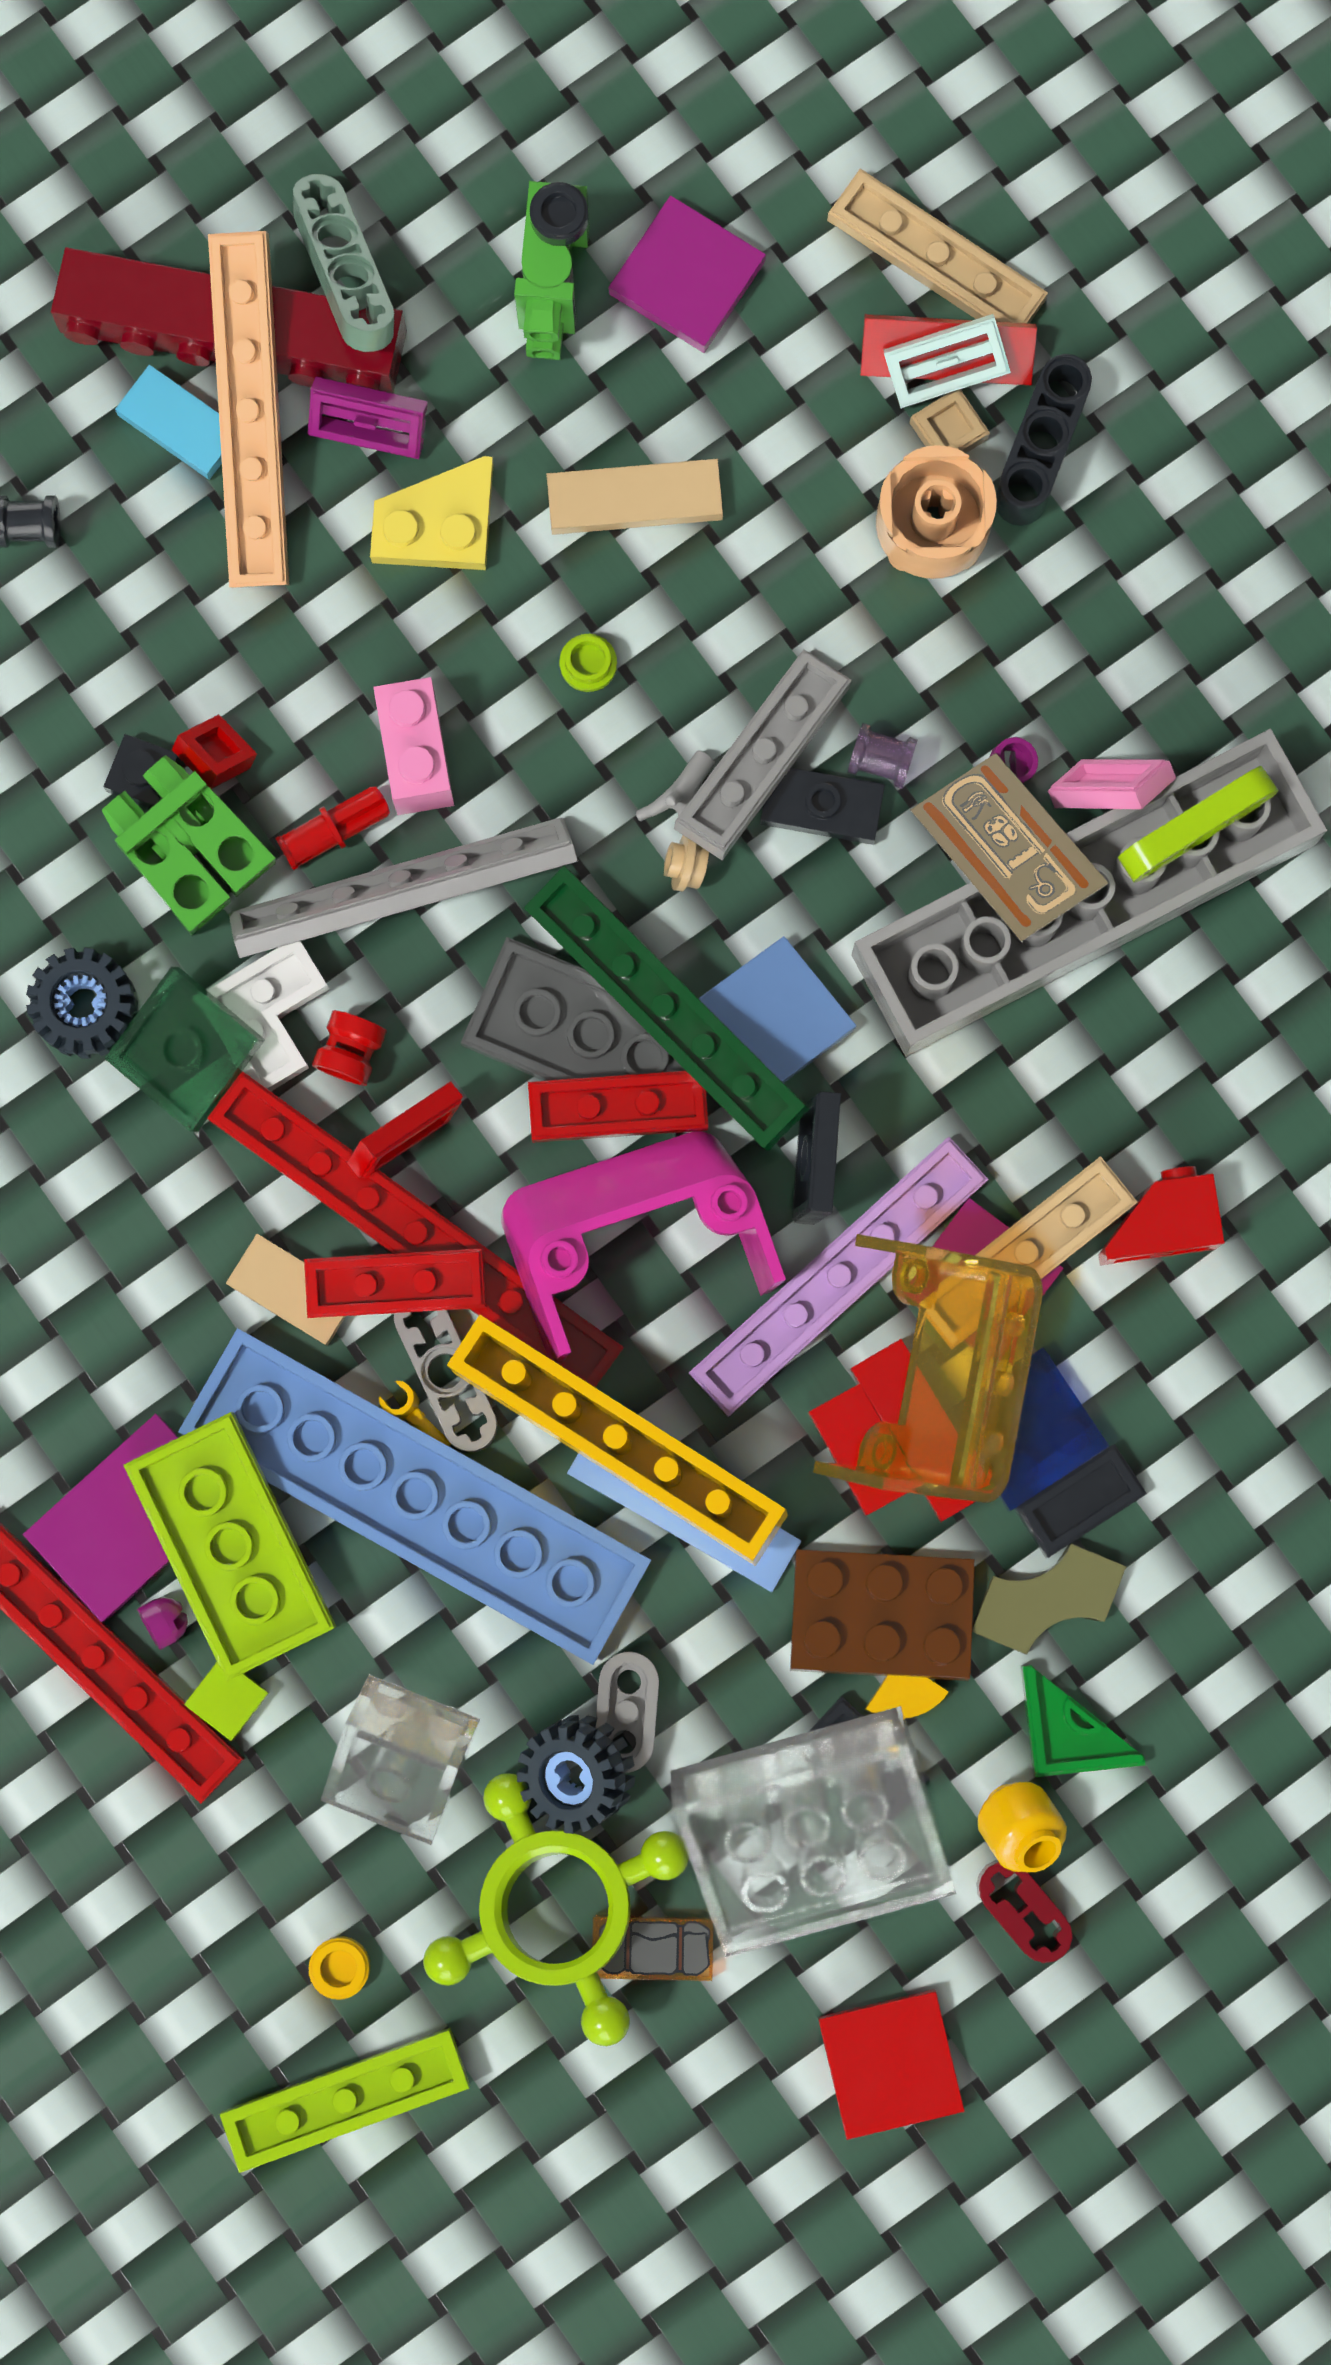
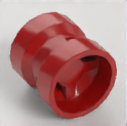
M333 1010L326 1026L330 1035L326 1045L318 1048L312 1066L335 1078L356 1085L367 1086L373 1071L370 1059L373 1051L382 1047L387 1030L361 1017Z

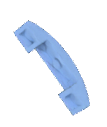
M579 1453L567 1472L573 1478L711 1556L771 1593L801 1543V1540L780 1528L757 1565L754 1566Z

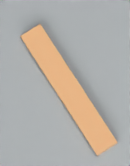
M266 231L208 234L229 587L289 585L269 233Z

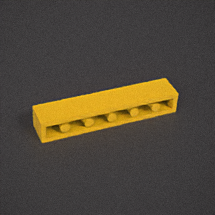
M482 1315L478 1316L447 1364L458 1377L754 1566L757 1565L788 1516L786 1509Z

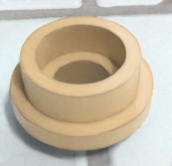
M684 835L679 843H670L664 863V876L671 877L672 889L681 892L686 887L700 888L706 873L709 856L707 850Z

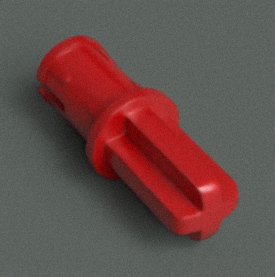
M369 787L326 811L324 806L319 808L320 815L282 836H277L275 839L294 871L302 864L337 845L341 849L345 848V840L387 818L390 814V809L377 787Z

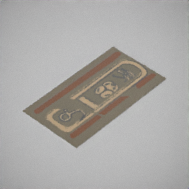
M996 753L910 809L1021 942L1108 884L1106 879Z

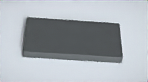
M506 937L461 1041V1046L544 1081L686 1071L585 969Z

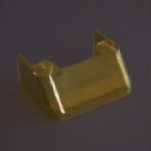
M857 1234L855 1246L896 1254L892 1270L894 1293L902 1303L919 1307L898 1424L880 1422L873 1425L867 1431L860 1444L857 1466L815 1461L813 1473L882 1490L983 1503L996 1500L1005 1490L1011 1471L1043 1295L1039 1274L1032 1267Z

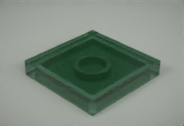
M171 967L107 1054L105 1060L187 1130L196 1132L206 1122L208 1116L245 1069L265 1039L180 967Z

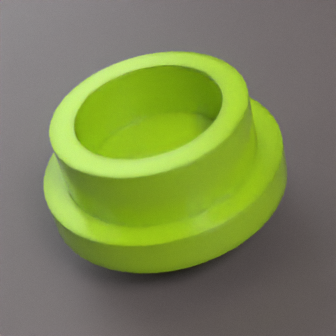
M578 635L569 640L563 647L559 659L560 671L564 680L574 689L583 692L598 691L607 686L614 678L617 670L615 650L606 639L599 635Z

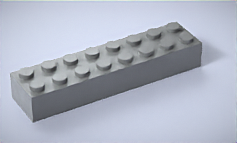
M1270 728L1177 776L1170 785L1143 809H1113L1066 833L1106 879L1108 884L1022 942L970 882L859 939L854 943L851 956L906 1057L1308 850L1317 844L1327 832V829ZM1258 766H1263L1279 790L1272 798L1148 877L1136 883L1132 881L1118 859L1122 852Z

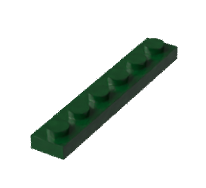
M563 866L524 907L765 1150L769 1151L808 1112L810 1108L568 868Z

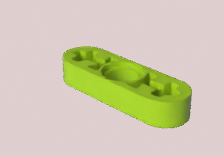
M1258 766L1146 835L1122 852L1118 859L1132 881L1136 883L1252 812L1272 798L1279 790L1263 766Z

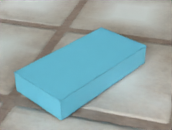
M148 365L115 408L117 415L210 480L222 464L219 413L154 367Z

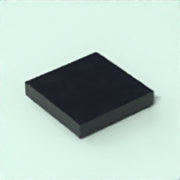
M819 1092L806 1104L810 1109L799 1120L792 1220H794V1223L815 1225L833 1213L841 1093Z

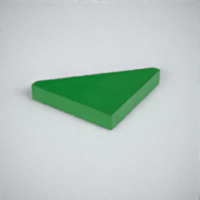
M1032 1665L1021 1666L1034 1777L1146 1765L1144 1755L1110 1730L1103 1722L1038 1672Z

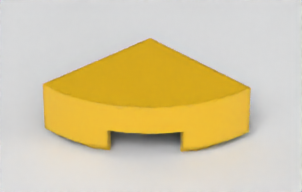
M886 1676L865 1709L885 1718H912L933 1709L945 1698L948 1691L929 1678Z

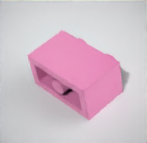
M428 677L375 686L374 693L392 800L397 815L454 806L432 678Z

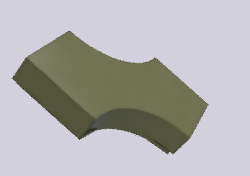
M1069 1544L1057 1563L1037 1577L1014 1581L992 1576L972 1625V1633L1027 1655L1030 1647L1039 1635L1060 1621L1071 1618H1084L1105 1622L1126 1566Z

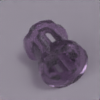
M862 722L847 773L856 775L861 770L893 780L894 787L903 789L918 739L909 737L906 741L873 732L870 724Z

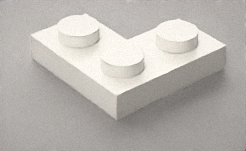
M301 941L274 949L197 996L240 1069L269 1091L276 1089L309 1069L280 1021V1018L329 990Z

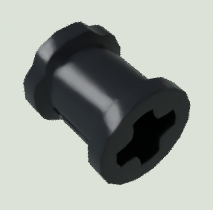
M0 495V548H8L11 542H45L48 548L58 547L61 523L59 503L56 495H47L44 501H10L7 495Z

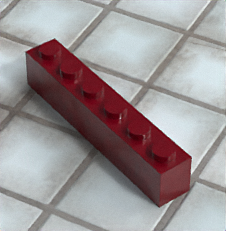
M65 247L51 314L60 333H64L67 339L83 345H96L98 340L117 343L125 351L142 356H151L154 354V350L176 354L180 361L194 366H208L210 361L216 362L210 274ZM272 286L277 374L288 375L289 380L306 387H312L315 377L394 394L407 333L403 310L393 309L394 336L391 343L375 352H363L350 347L342 338L326 296ZM366 308L359 310V318H363L367 324H370L366 316Z

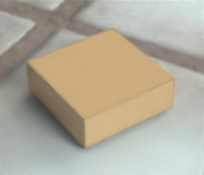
M961 389L947 393L910 418V425L925 447L934 445L949 446L967 453L987 441L990 432Z

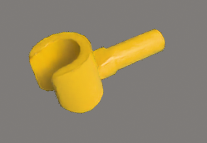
M395 1381L408 1396L407 1403L400 1409H391L379 1397L380 1406L384 1411L402 1421L406 1420L411 1426L443 1444L451 1445L448 1439L418 1408L419 1398L408 1384L403 1381Z

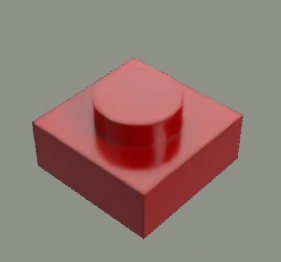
M219 714L179 734L172 748V751L193 772L195 771L210 789L249 770L257 756V753Z

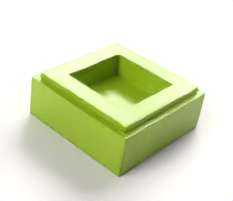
M216 1662L184 1705L227 1739L233 1741L270 1692L245 1673L226 1681Z

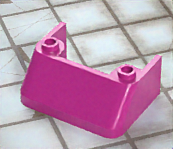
M701 1131L686 1133L522 1187L509 1196L502 1209L501 1223L549 1359L560 1364L571 1353L552 1295L574 1288L581 1282L587 1272L589 1257L581 1235L582 1233L692 1197L700 1220L710 1231L725 1236L739 1234L760 1296L771 1293L786 1280L755 1191L723 1144L715 1136Z

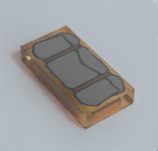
M593 1915L592 1947L601 1937L608 1916ZM630 1916L629 1926L622 1945L611 1961L597 1972L600 1979L712 1981L713 1918Z

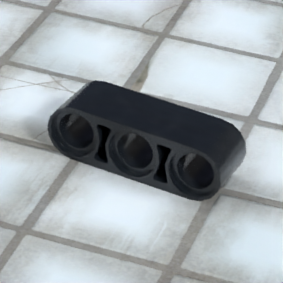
M1057 355L1047 361L1043 367L1006 461L996 491V509L1002 519L1010 524L1023 526L1033 523L1040 518L1047 505L1092 383L1090 368L1084 360L1075 355ZM1058 380L1067 381L1074 386L1077 394L1071 397H1060L1051 390L1049 384ZM1034 432H1047L1054 437L1057 446L1051 449H1040L1031 442L1029 436ZM1017 483L1028 484L1036 491L1037 498L1027 502L1019 501L1010 493L1009 487Z

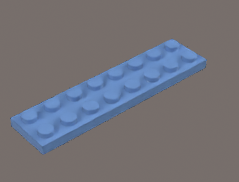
M238 1328L178 1431L185 1435L221 1416L234 1412L268 1483L592 1665L597 1660L651 1562V1559Z

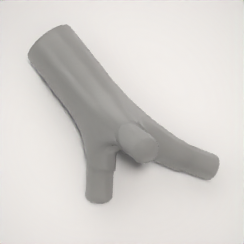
M696 751L676 781L654 802L636 811L637 819L643 821L667 809L676 810L679 817L714 767L715 761L706 753Z

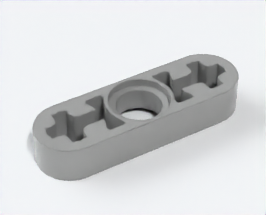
M437 1311L438 1316L433 1317L430 1320V1324L438 1340L448 1332L452 1342L450 1344L436 1345L430 1348L422 1357L418 1356L416 1346H425L427 1342L417 1327L408 1329L405 1323L406 1320L413 1316L412 1312L394 1313L396 1329L448 1441L459 1450L465 1452H478L488 1447L497 1434L498 1421L487 1395L474 1387L477 1396L465 1398L469 1410L474 1416L484 1414L487 1419V1423L480 1427L482 1437L472 1442L466 1434L460 1436L455 1434L454 1427L462 1422L456 1405L452 1404L444 1411L440 1400L458 1397L473 1385L461 1378L460 1382L454 1387L443 1389L435 1386L429 1377V1368L433 1360L441 1355L453 1356L462 1342L448 1311Z

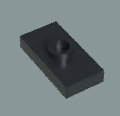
M790 768L764 803L760 825L874 845L885 785Z

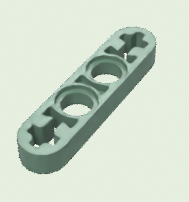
M311 174L302 177L293 188L294 219L342 338L347 345L355 350L363 352L381 350L391 343L394 336V310L344 188L339 181L331 176ZM317 202H320L323 207L327 208V214L320 216ZM327 237H341L349 243L343 247L332 248L325 246L320 241ZM346 276L361 278L366 283L357 288H347L341 286L336 281ZM366 308V316L370 324H367L363 318H359V310Z

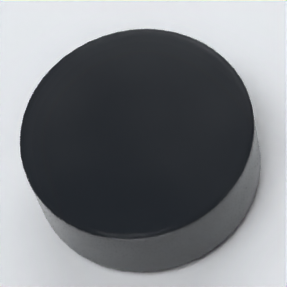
M554 182L543 186L536 192L530 204L532 228L535 234L547 244L565 246L574 243L584 234L588 225V205L584 195L573 185L564 182Z

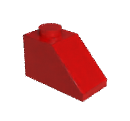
M1195 1166L1161 1171L1162 1181H1155L1146 1189L1137 1201L1138 1203L1131 1209L1099 1252L1100 1266L1216 1250L1225 1244L1214 1174L1197 1176Z

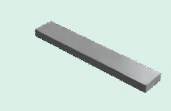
M560 817L232 911L229 913L233 939L239 958L574 863L577 862V857L565 820Z

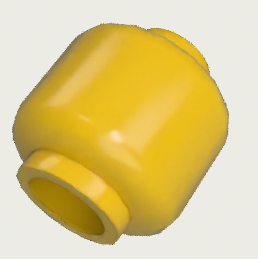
M1014 1782L999 1786L991 1792L978 1814V1830L1000 1865L1013 1872H1038L1049 1867L1059 1857L1066 1840L1067 1826L1044 1789L1032 1782Z

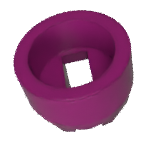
M1019 737L1007 738L992 750L990 756L996 753L1004 763L1005 751H1011L1009 769L1022 784L1029 780L1038 768L1037 752L1025 739Z
M161 1597L137 1608L141 1620L159 1650L171 1645L184 1635L188 1625V1618L186 1613L181 1612L182 1604L171 1598Z

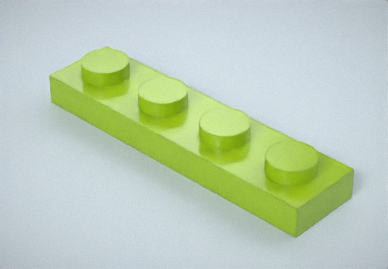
M451 2028L224 2110L219 2115L238 2171L241 2173L470 2088V2083Z

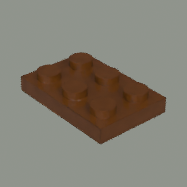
M796 1549L790 1671L969 1681L971 1673L975 1559Z

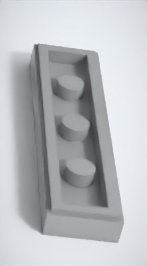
M803 649L676 819L674 829L723 860L849 690L852 680Z

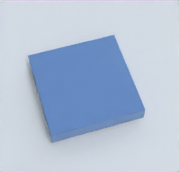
M785 936L699 998L784 1083L856 1028V1024Z

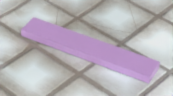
M950 1137L946 1138L689 1372V1375L724 1414L729 1417L989 1179Z

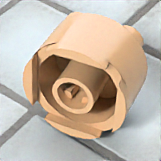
M940 445L926 446L906 455L889 472L884 480L876 515L877 536L892 566L899 571L930 579L949 577L973 566L986 546L996 513L997 500L992 479L984 469L982 470L969 459L968 454L957 448ZM928 507H938L939 515L943 518H932L931 513L927 512Z

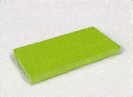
M234 1412L221 1416L124 1464V1468L226 1681L337 1627Z

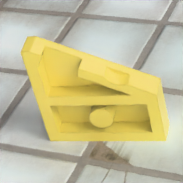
M483 456L375 500L370 551L371 562L377 564L486 570L493 457Z

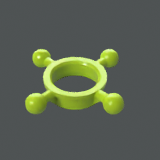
M504 1773L497 1775L489 1781L484 1790V1805L493 1818L506 1823L514 1844L497 1858L485 1878L479 1903L482 1931L463 1940L452 1936H443L435 1939L429 1944L424 1953V1969L429 1978L434 1982L445 1986L454 1985L461 1982L467 1976L472 1962L493 1953L506 1969L526 1981L548 1986L575 1983L586 2006L581 2016V2026L585 2036L592 2043L599 2046L617 2044L628 2032L630 2025L629 2013L621 2001L607 1995L597 1972L611 1961L625 1938L629 1926L631 1906L628 1887L650 1876L658 1880H671L678 1877L688 1864L689 1851L687 1845L679 1835L673 1832H656L645 1840L639 1855L617 1864L605 1849L584 1836L575 1833H564V1831L536 1833L527 1813L531 1799L524 1802L520 1793L529 1787L526 1782H517V1775ZM551 1855H572L589 1864L601 1878L608 1897V1918L601 1937L587 1953L569 1962L548 1964L530 1956L515 1940L508 1921V1899L515 1881L529 1865Z

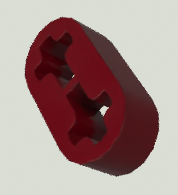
M998 1860L987 1864L982 1869L976 1883L977 1895L982 1904L1017 1946L1032 1960L1041 1963L1055 1962L1062 1958L1071 1945V1926L1066 1917L1029 1873L1008 1870L1001 1866ZM999 1872L1006 1878L1014 1873L1018 1876L1019 1881L1015 1884L1014 1890L1025 1904L1017 1911L1003 1897L995 1902L992 1901L989 1895L994 1891L995 1886L990 1879L994 1874ZM1031 1911L1042 1923L1047 1925L1055 1920L1059 1926L1053 1933L1057 1944L1050 1950L1043 1944L1037 1945L1034 1949L1029 1944V1941L1035 1934L1023 1918Z

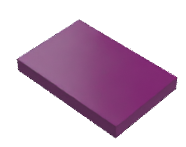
M156 1413L22 1534L101 1622H106L170 1563L124 1468V1464L179 1438Z

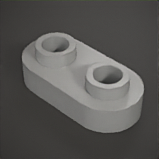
M623 1652L610 1658L601 1670L596 1711L598 1719L596 1729L608 1723L615 1728L609 1736L612 1741L614 1735L621 1730L630 1731L636 1738V1746L631 1752L620 1753L622 1758L633 1755L635 1766L625 1773L634 1772L648 1762L654 1749L659 1677L653 1663L647 1657L636 1652ZM625 1670L635 1671L641 1679L640 1688L631 1694L622 1692L618 1687V1677Z

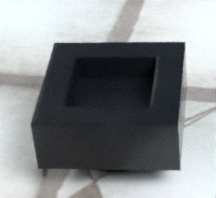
M124 734L103 787L106 792L116 796L126 791L135 803L152 808L162 798L144 779L143 775L165 755L178 765L181 759L173 751Z

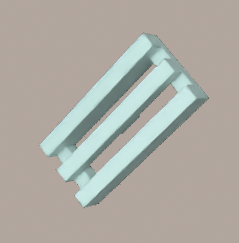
M994 314L883 349L900 408L1011 373ZM985 333L988 335V340L902 368L900 367L899 361ZM990 353L994 355V362L907 390L905 384L907 380Z

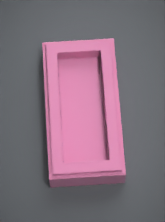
M1081 759L1051 786L1048 793L1054 808L1143 809L1176 779L1170 761Z

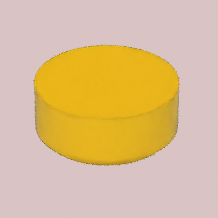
M344 1936L333 1937L324 1941L313 1952L309 1962V1977L315 1989L323 1996L336 2000L346 1999L358 1993L366 1984L370 1974V1959L365 1948L356 1940Z

